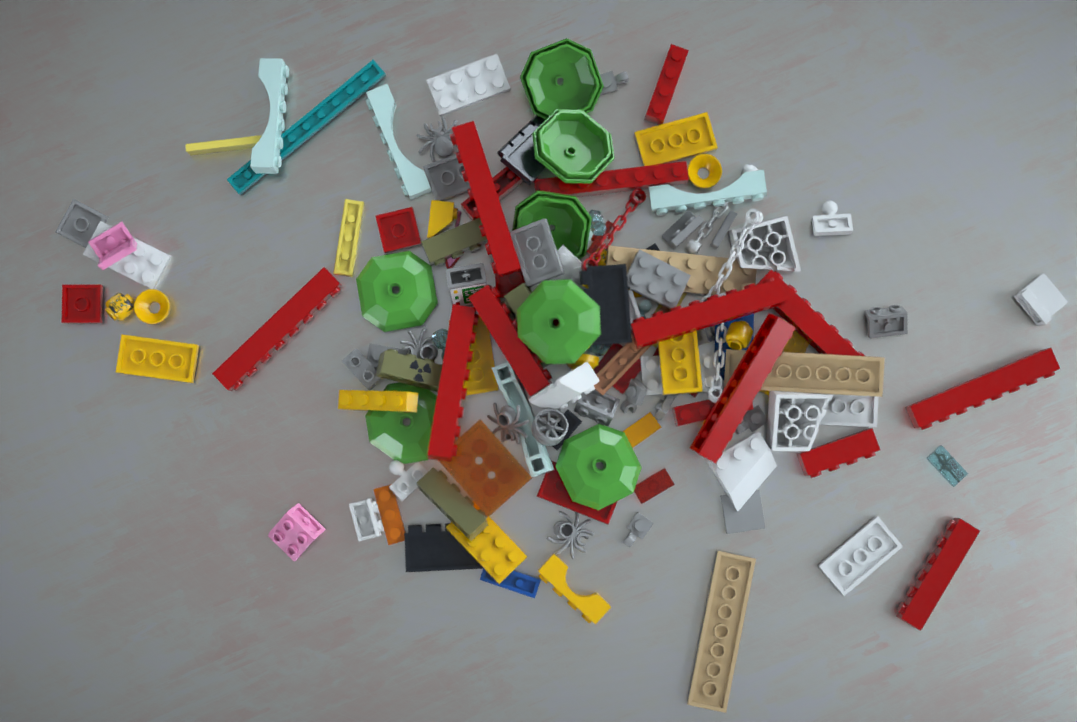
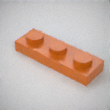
M390 485L373 490L388 545L405 541L404 533L406 531L396 495L389 489Z

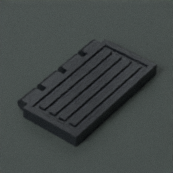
M537 115L497 152L501 158L500 162L529 186L547 169L535 158L532 134L546 120Z
M626 264L586 267L587 271H579L580 285H588L587 289L582 290L600 306L601 335L592 345L632 342Z
M445 523V531H441V524H425L426 532H422V525H408V533H404L406 572L483 569V567L446 529V526L450 523Z

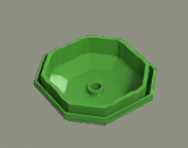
M567 38L532 51L520 75V80L533 114L547 119L556 109L583 110L585 113L593 111L604 87L591 49ZM560 77L563 78L561 85L557 83V79Z
M556 109L532 134L535 158L564 183H592L615 159L611 133L583 110Z
M537 190L516 205L512 231L545 218L548 225L552 224L555 226V229L550 231L557 251L564 245L579 260L586 255L592 217L576 196Z
M411 251L371 257L356 278L362 317L384 332L422 326L438 304L432 266ZM399 287V292L393 293L392 289Z
M571 279L542 281L517 309L518 338L546 364L575 363L601 335L600 306ZM554 319H558V320H559V325H558V326H554V324H553V320H554Z
M400 382L387 384L383 391L418 393L417 412L369 410L365 415L369 442L392 459L398 460L403 464L428 460L427 453L437 395L430 390ZM405 418L410 419V424L407 426L403 423Z
M597 424L564 440L555 466L572 501L596 510H600L632 494L642 468L625 432L601 424ZM598 462L603 464L602 469H597L596 464Z

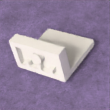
M1044 273L1013 296L1037 326L1047 324L1052 320L1051 316L1067 304V300Z

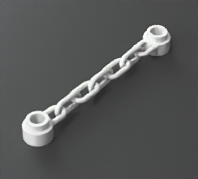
M747 164L741 174L757 171L758 169L753 165L749 166ZM728 202L722 206L725 208L720 215L719 212H716L719 207L714 209V216L710 221L702 225L698 231V238L695 241L691 240L687 244L685 249L688 254L697 255L702 247V244L699 243L700 240L706 238L712 231L714 221L722 217L728 209ZM707 225V227H710V229L705 234L704 232H702V230Z
M750 209L746 213V221L742 227L740 238L734 242L730 250V257L719 271L715 286L711 287L708 295L701 302L707 301L713 289L717 292L716 294H720V287L723 281L728 278L735 258L740 255L746 236L752 232L755 225H759L763 220V215L759 210ZM755 213V218L751 219V215ZM748 223L751 224L750 229L745 228ZM737 244L741 246L738 252L734 251ZM725 266L729 269L726 276L722 274Z
M721 293L718 296L726 295V293ZM721 323L716 329V341L719 343V348L714 353L713 364L717 370L716 375L712 378L711 388L708 391V398L714 403L717 402L723 392V380L719 373L720 368L724 366L725 359L722 344L726 341L727 328L724 326V323ZM719 329L720 331H723L724 329L723 340L722 337H720L719 339ZM717 354L718 356L722 354L721 365L719 362L716 364ZM715 378L716 381L720 379L719 386H714ZM718 391L720 395L715 397L712 392Z

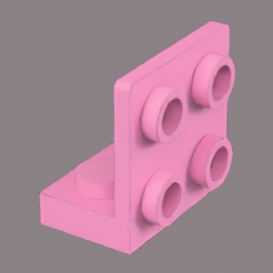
M297 503L285 513L269 532L268 537L293 561H296L326 529Z

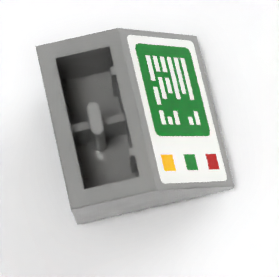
M478 263L445 269L452 305L473 306L468 297L487 285L484 264Z

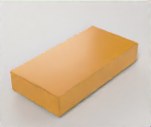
M649 412L622 432H625L633 448L662 427L652 413Z

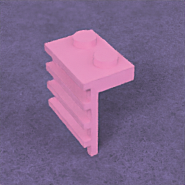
M123 221L88 241L99 257L98 266L102 270L137 250V242Z

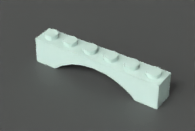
M260 58L258 77L268 92L270 116L264 134L252 148L250 167L255 173L278 174V169L282 164L280 149L283 148V139L281 133L285 128L283 113L286 112V103L284 97L288 92L286 77L289 76V67L281 58Z
M388 84L366 92L368 98L365 101L369 110L373 109L375 112V116H372L376 127L380 126L383 133H380L383 144L387 143L390 148L387 153L391 162L395 160L397 167L394 170L398 179L402 178L404 185L401 187L405 196L409 195L410 199L413 200L432 192L424 170L407 160L395 142L393 116L396 103Z
M764 170L744 172L731 185L711 193H688L668 184L649 187L652 212L657 215H665L668 211L673 210L675 212L687 211V208L693 207L697 210L704 209L706 205L719 207L725 205L726 202L739 204L743 203L746 199L759 201L767 196Z
M509 362L492 367L498 386L508 406L515 410L516 415V406H520V417L516 424L527 419L529 420V423L517 428L521 429L528 436L524 438L519 433L531 476L536 477L554 470L546 445L536 441L532 435L531 426L535 416L523 384Z

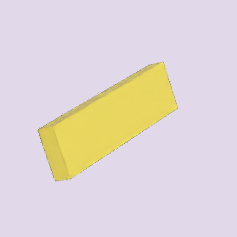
M262 136L186 144L185 147L189 155L250 149L258 143Z
M345 199L334 275L353 277L364 209L363 201Z

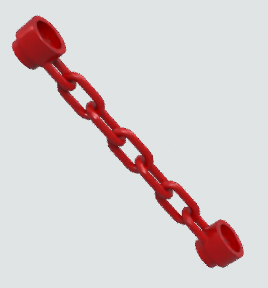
M637 188L631 192L629 201L625 206V213L615 219L612 224L613 230L611 233L605 234L600 241V249L597 252H593L589 258L582 262V271H587L586 265L589 267L598 266L601 259L600 253L603 249H608V246L612 244L614 233L623 228L627 221L626 216L628 213L633 212L638 205H641L646 200L644 190ZM619 219L623 221L620 227L618 224L615 226ZM606 237L608 240L611 239L607 246L606 243L602 245Z

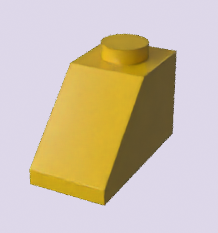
M431 200L428 239L443 233L453 225L454 219L458 217V208H455L454 202Z

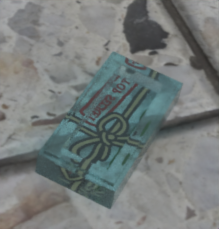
M942 445L926 458L952 487H955L968 474Z

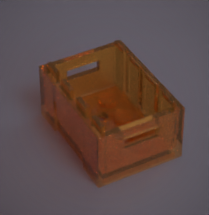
M481 419L455 441V445H458L457 456L452 458V462L438 460L487 517L532 479V476ZM477 457L483 459L481 464H476L475 459ZM493 471L495 478L490 479L488 473Z

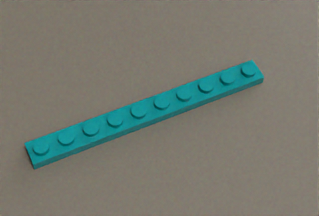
M374 59L281 134L283 148L280 149V156L282 160L386 76ZM251 160L227 179L239 195L265 175L263 173H255L250 167Z

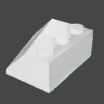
M788 216L761 222L759 225L754 226L752 232L744 240V247L740 255L736 257L740 268L801 272ZM742 228L728 231L731 247L740 238ZM737 244L734 251L738 252L741 246Z
M585 362L528 400L542 409L551 408L561 411L569 406L567 404L568 401L574 403L582 397L581 393L588 394L596 389L594 385L600 380L589 363Z
M770 391L766 435L768 447L772 451H810L819 430L818 426L822 417L824 418L825 409L828 402L831 401L833 394Z
M759 431L723 452L717 463L710 460L707 462L737 512L777 467L770 448Z

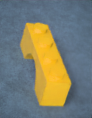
M339 390L338 409L417 412L418 393L406 391Z
M553 553L538 569L540 573L538 577L546 584L550 582L554 586L553 591L560 597L564 595L569 600L567 602L568 605L574 610L578 608L583 613L581 616L589 624L593 622L596 625L611 608L610 604L597 592L590 595L574 593L566 583L568 566Z

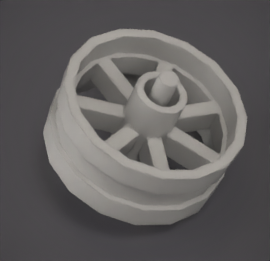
M549 408L543 409L537 414L532 422L531 431L539 443L546 446H554L562 441L569 425L566 417L561 412ZM541 417H546L547 422L543 420ZM537 422H539V423L542 424L543 426L538 427V426H537ZM555 431L561 432L562 435L558 437Z

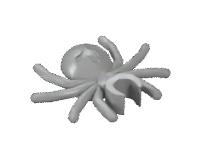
M442 117L444 128L440 121H438V129H434L431 123L430 129L432 133L425 123L424 128L430 136L417 134V137L430 141L423 145L418 153L421 154L431 144L430 157L432 162H436L434 146L440 156L450 155L453 150V144L449 134L453 133L449 132H451L452 127L456 126L457 120H454L447 130L445 117Z
M425 326L420 333L417 343L413 333L408 330V334L413 342L401 340L400 344L411 345L404 346L402 349L407 348L409 354L416 355L418 359L434 360L438 355L437 348L433 344L426 342L439 340L440 337H429L421 342L423 334L427 329Z
M497 403L493 404L497 420L490 415H487V418L500 426L495 428L492 433L495 434L502 429L501 442L511 438V442L516 440V443L520 444L518 432L524 438L528 436L517 427L529 423L527 419L516 424L520 417V406H516V415L515 410L511 406H503L499 413Z
M559 511V514L566 517L570 522L559 521L554 525L555 535L563 540H554L550 537L546 539L558 544L566 542L560 550L555 552L556 556L562 553L570 544V555L574 559L573 544L576 549L585 553L586 550L580 546H585L586 544L580 541V537L588 539L587 534L594 535L590 530L581 529L590 523L591 520H586L578 526L579 513L575 512L574 524L573 520L566 513Z

